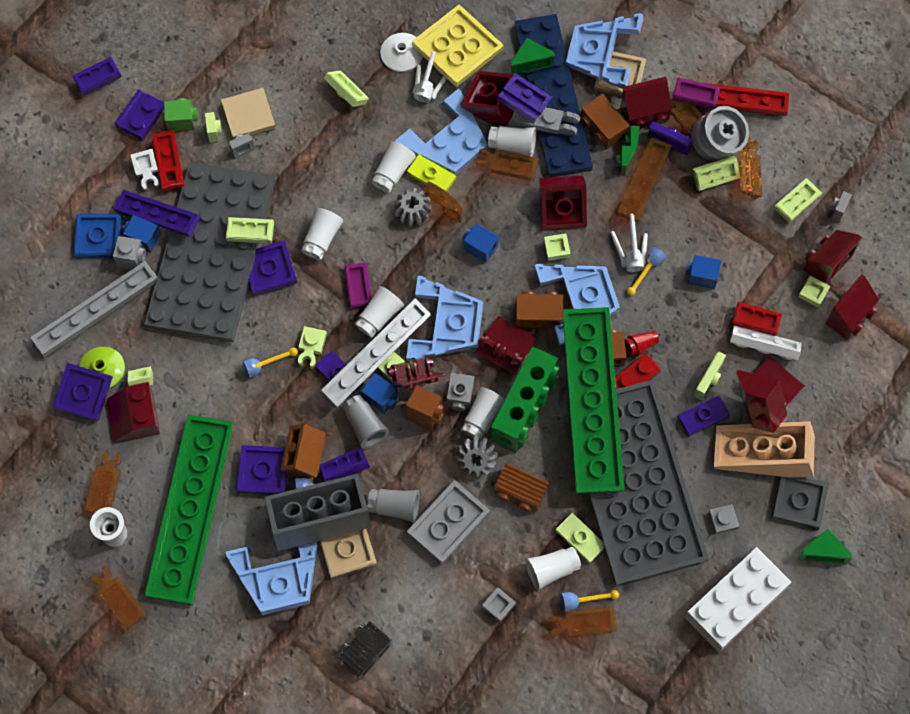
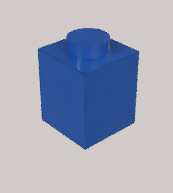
M135 215L132 216L130 221L126 222L123 228L124 237L141 240L143 247L150 253L161 235L157 224Z
M477 223L472 229H467L462 238L464 250L487 263L497 249L499 243L497 235Z
M694 255L692 263L688 262L685 275L689 276L688 284L715 289L721 260Z
M376 373L361 390L362 398L384 414L388 409H393L399 400L398 388Z

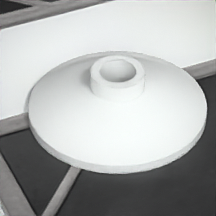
M397 33L388 37L383 42L380 50L381 59L385 66L396 72H407L415 69L423 59V56L412 46V41L416 37L408 33Z

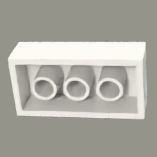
M756 547L687 612L685 619L720 653L788 588L791 581Z

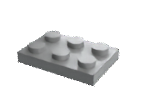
M454 480L407 530V534L443 565L487 517L490 510Z

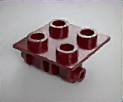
M497 316L485 337L482 336L480 338L479 346L474 353L515 375L537 340V337Z
M770 356L754 372L757 375L780 380L785 406L805 387L804 384Z
M427 357L415 359V361L410 360V365L405 361L404 363L393 364L390 368H387L388 376L392 377V380L388 382L395 385L396 388L403 387V389L414 388L418 382H425V384L438 382L439 377L446 376V373L431 371L433 360Z

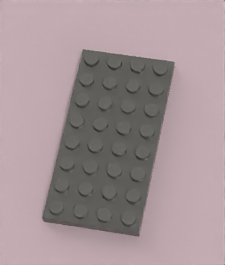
M189 162L184 180L185 186L182 187L177 208L198 214L200 220L191 237L170 231L158 273V280H156L144 323L146 328L234 342L250 282V272L253 269L256 258V249L260 243L227 241L228 217L266 219L276 182L275 175Z
M653 380L616 389L624 492L589 494L616 586L709 560ZM569 402L563 403L562 407L571 433Z

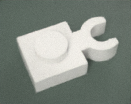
M149 149L131 154L136 176H143L141 181L143 189L148 191L147 183L149 181H154L156 188H158L159 181L153 175V173L159 172L154 151Z

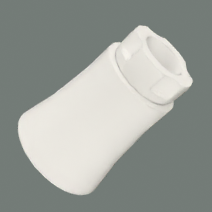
M491 127L488 137V148L516 153L530 158L533 157L536 143V127Z
M389 141L381 163L374 173L375 176L372 184L382 191L390 193L407 167L416 158V155L406 146L395 141Z
M315 208L308 233L303 242L304 245L301 249L303 254L310 258L321 260L324 253L327 252L337 230L344 222L343 219L329 210Z
M379 286L367 307L360 314L355 326L363 334L373 338L376 332H379L391 317L404 307V304L388 289Z
M480 387L472 408L464 420L465 423L461 431L472 439L477 435L479 441H481L484 434L488 432L505 399L492 390Z
M111 507L99 509L94 513L90 521V529L93 535L109 546L119 547L123 545L127 538V529L124 525L122 514Z
M574 547L526 559L529 577L538 591L548 584L572 574L573 571L581 569L580 558Z

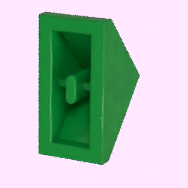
M526 38L511 61V74L516 73L520 75L554 67L555 54L553 51Z
M829 529L803 549L799 555V560L837 564H848L852 559L851 552Z

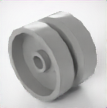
M719 106L699 118L693 125L691 132L692 144L696 152L704 159L712 162L730 157L743 149L749 137L748 123L744 116L729 106Z

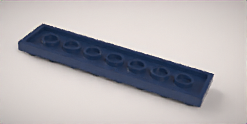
M557 14L514 21L519 48L528 38L553 51L555 54L554 67L525 73L527 81L552 97L547 108L572 112L581 118L570 68L566 64L567 55ZM581 120L575 124L561 122V124H569L577 128L576 135L572 136L538 130L549 178L592 171L593 165Z

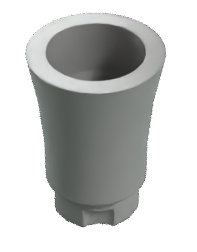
M361 395L353 396L343 404L342 407L345 410L346 417L362 449L374 447L388 436L389 429L379 420L368 402L363 400Z
M371 489L368 496L367 510L371 513H377V515L395 517L415 523L419 509L420 492L419 490Z

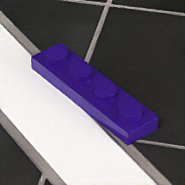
M126 190L122 191L113 208L119 214L131 218L135 215L157 224L158 227L187 237L192 236L200 220L198 214Z

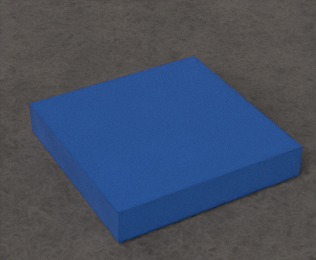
M77 214L74 257L113 258L118 236L122 235V214Z

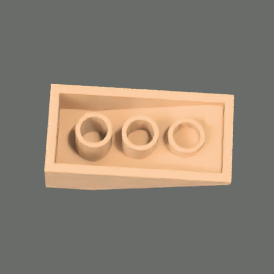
M784 422L780 424L774 433L753 428L752 424L716 426L714 468L789 478L814 477L815 434L811 422Z

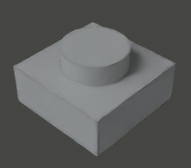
M249 133L238 135L229 142L235 159L255 150Z
M843 191L840 199L835 198L830 209L834 211L832 220L840 222L852 194Z
M733 504L709 510L715 534L739 528Z
M497 587L483 603L482 608L501 623L516 605V602Z

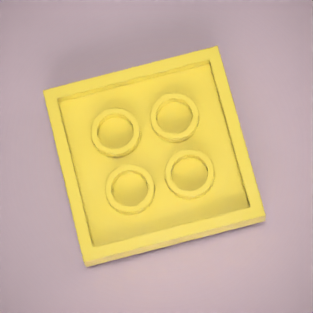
M457 5L412 41V46L428 61L431 52H435L433 66L455 87H458L504 49V45L460 5Z

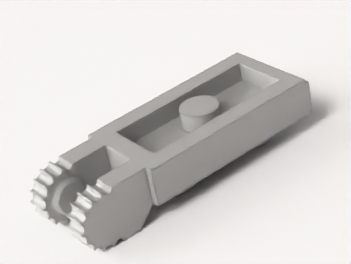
M546 107L534 124L517 114L515 125L526 128L536 127V130L572 136L576 135L577 128L569 124H561V122L579 123L580 116L572 112H564Z

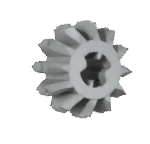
M414 187L412 192H409L405 188L404 195H397L398 201H394L395 216L400 217L402 224L408 221L410 227L413 225V222L420 226L421 219L427 220L429 218L428 213L432 211V206L429 205L431 200L429 197H425L424 191L417 193V189Z
M476 435L473 441L467 438L464 442L465 445H460L458 449L460 454H458L457 460L462 461L460 464L461 469L468 468V475L475 471L477 477H479L482 471L488 474L490 468L495 467L496 461L494 459L497 458L498 453L493 451L494 444H486L487 437L479 441Z

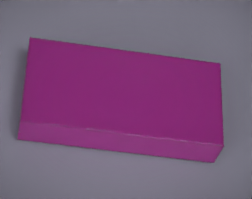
M678 77L672 100L715 109L721 87Z
M367 262L344 265L350 309L366 308L372 299Z

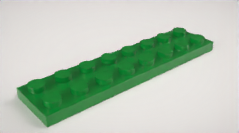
M609 307L563 309L562 317L576 495L624 492Z
M187 415L145 592L146 598L194 605L233 434L234 422Z

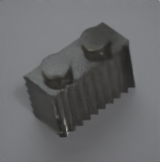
M371 621L367 625L361 624L355 631L354 635L356 637L351 643L345 642L338 650V654H340L337 657L338 661L359 680L366 675L393 644L392 639Z

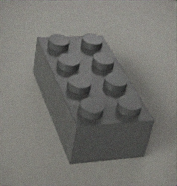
M358 474L265 497L278 551L371 528Z

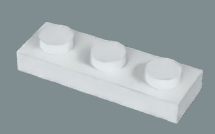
M736 325L733 327L730 342L738 347L754 348L763 354H777L786 360L799 359L801 353L800 342Z

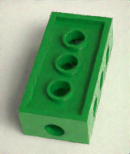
M532 347L491 426L492 442L515 453L519 446L524 447L529 436L527 435L529 426L533 428L538 419L539 406L542 408L545 406L549 397L547 395L550 387L553 388L558 380L559 375L557 374L560 367H557V357Z

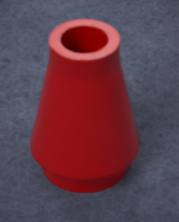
M654 330L628 335L627 339H624L625 351L630 357H638L650 347L659 343V337Z

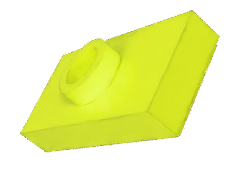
M420 154L407 170V175L445 196L456 180V175Z

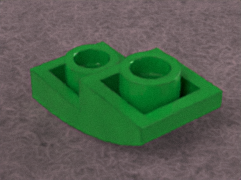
M630 126L629 134H625V146H622L621 154L616 155V167H620L621 176H625L634 160L639 138V126Z

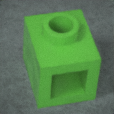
M179 98L175 101H164L165 123L168 131L194 129V121H198L197 107L193 108L191 99Z

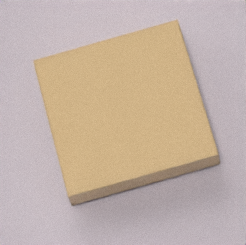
M613 52L610 66L630 68L629 86L641 83L646 59ZM596 78L595 91L622 96V88Z
M264 88L221 99L233 138L247 133L251 136L276 128Z
M366 529L320 540L331 579L377 565Z

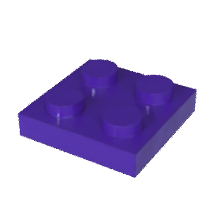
M285 240L256 249L255 262L249 276L254 296L298 283Z
M67 363L53 407L99 421L113 376Z
M242 445L237 486L238 493L274 495L286 492L287 473L280 471L285 447Z

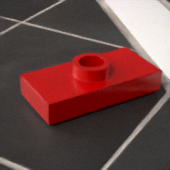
M737 302L732 325L777 336L783 313Z

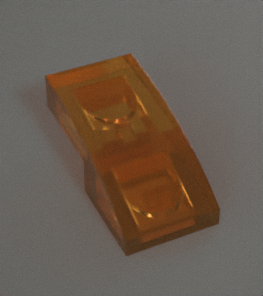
M428 181L425 186V197H429L431 201L441 205L442 215L461 223L463 220V209L459 203L444 189Z

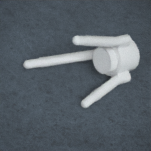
M434 51L431 52L424 79L421 82V65H417L415 86L412 94H414L413 96L416 100L423 103H429L431 99L435 100L438 91L447 80L443 76L435 89L433 84L428 81L435 57Z
M630 214L632 250L628 251L626 256L622 251L615 232L611 231L610 234L621 259L622 267H626L628 272H638L647 265L646 249L648 235L647 233L643 234L640 254V250H637L634 215Z

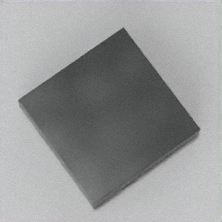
M780 477L772 519L819 530L829 483L806 477Z

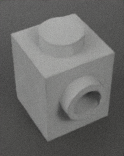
M118 236L113 254L115 263L119 268L132 270L144 262L146 249L139 239Z
M451 373L447 395L448 407L456 411L470 410L474 389V376Z

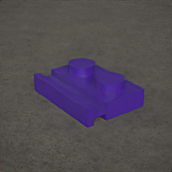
M516 73L497 97L499 102L533 124L552 99L550 95Z
M138 89L115 122L117 128H121L126 133L143 141L165 110L164 102Z

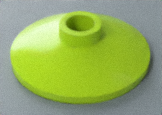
M110 347L91 349L82 357L79 363L80 367L113 376L109 389L121 381L125 372V363L122 356ZM104 363L101 369L96 368L97 364Z

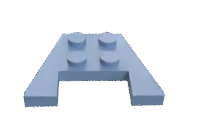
M634 14V17L627 19L618 17L615 18V21L606 23L597 21L576 25L566 64L569 68L623 89V87L628 86L631 74L630 68L611 67L610 62L617 33L640 35L643 14Z
M459 89L444 100V105L457 118L427 143H424L411 129H408L395 140V142L409 148L416 156L420 154L454 175H457L488 149V144L473 114L461 107L464 96Z
M535 264L534 269L540 286L559 281L564 282L572 309L609 307L610 316L619 311L620 306L606 267L578 265L577 267H564L563 265L543 266V264ZM563 324L554 326V331L561 348L565 346Z
M418 276L415 296L416 298L438 300L433 341L409 339L406 356L407 362L423 357L431 358L477 348L483 301L457 290L455 292L445 288L444 285L437 282L433 283L426 280L423 276Z
M318 541L298 546L300 558L254 569L251 568L247 547L226 551L229 562L262 615L310 604Z

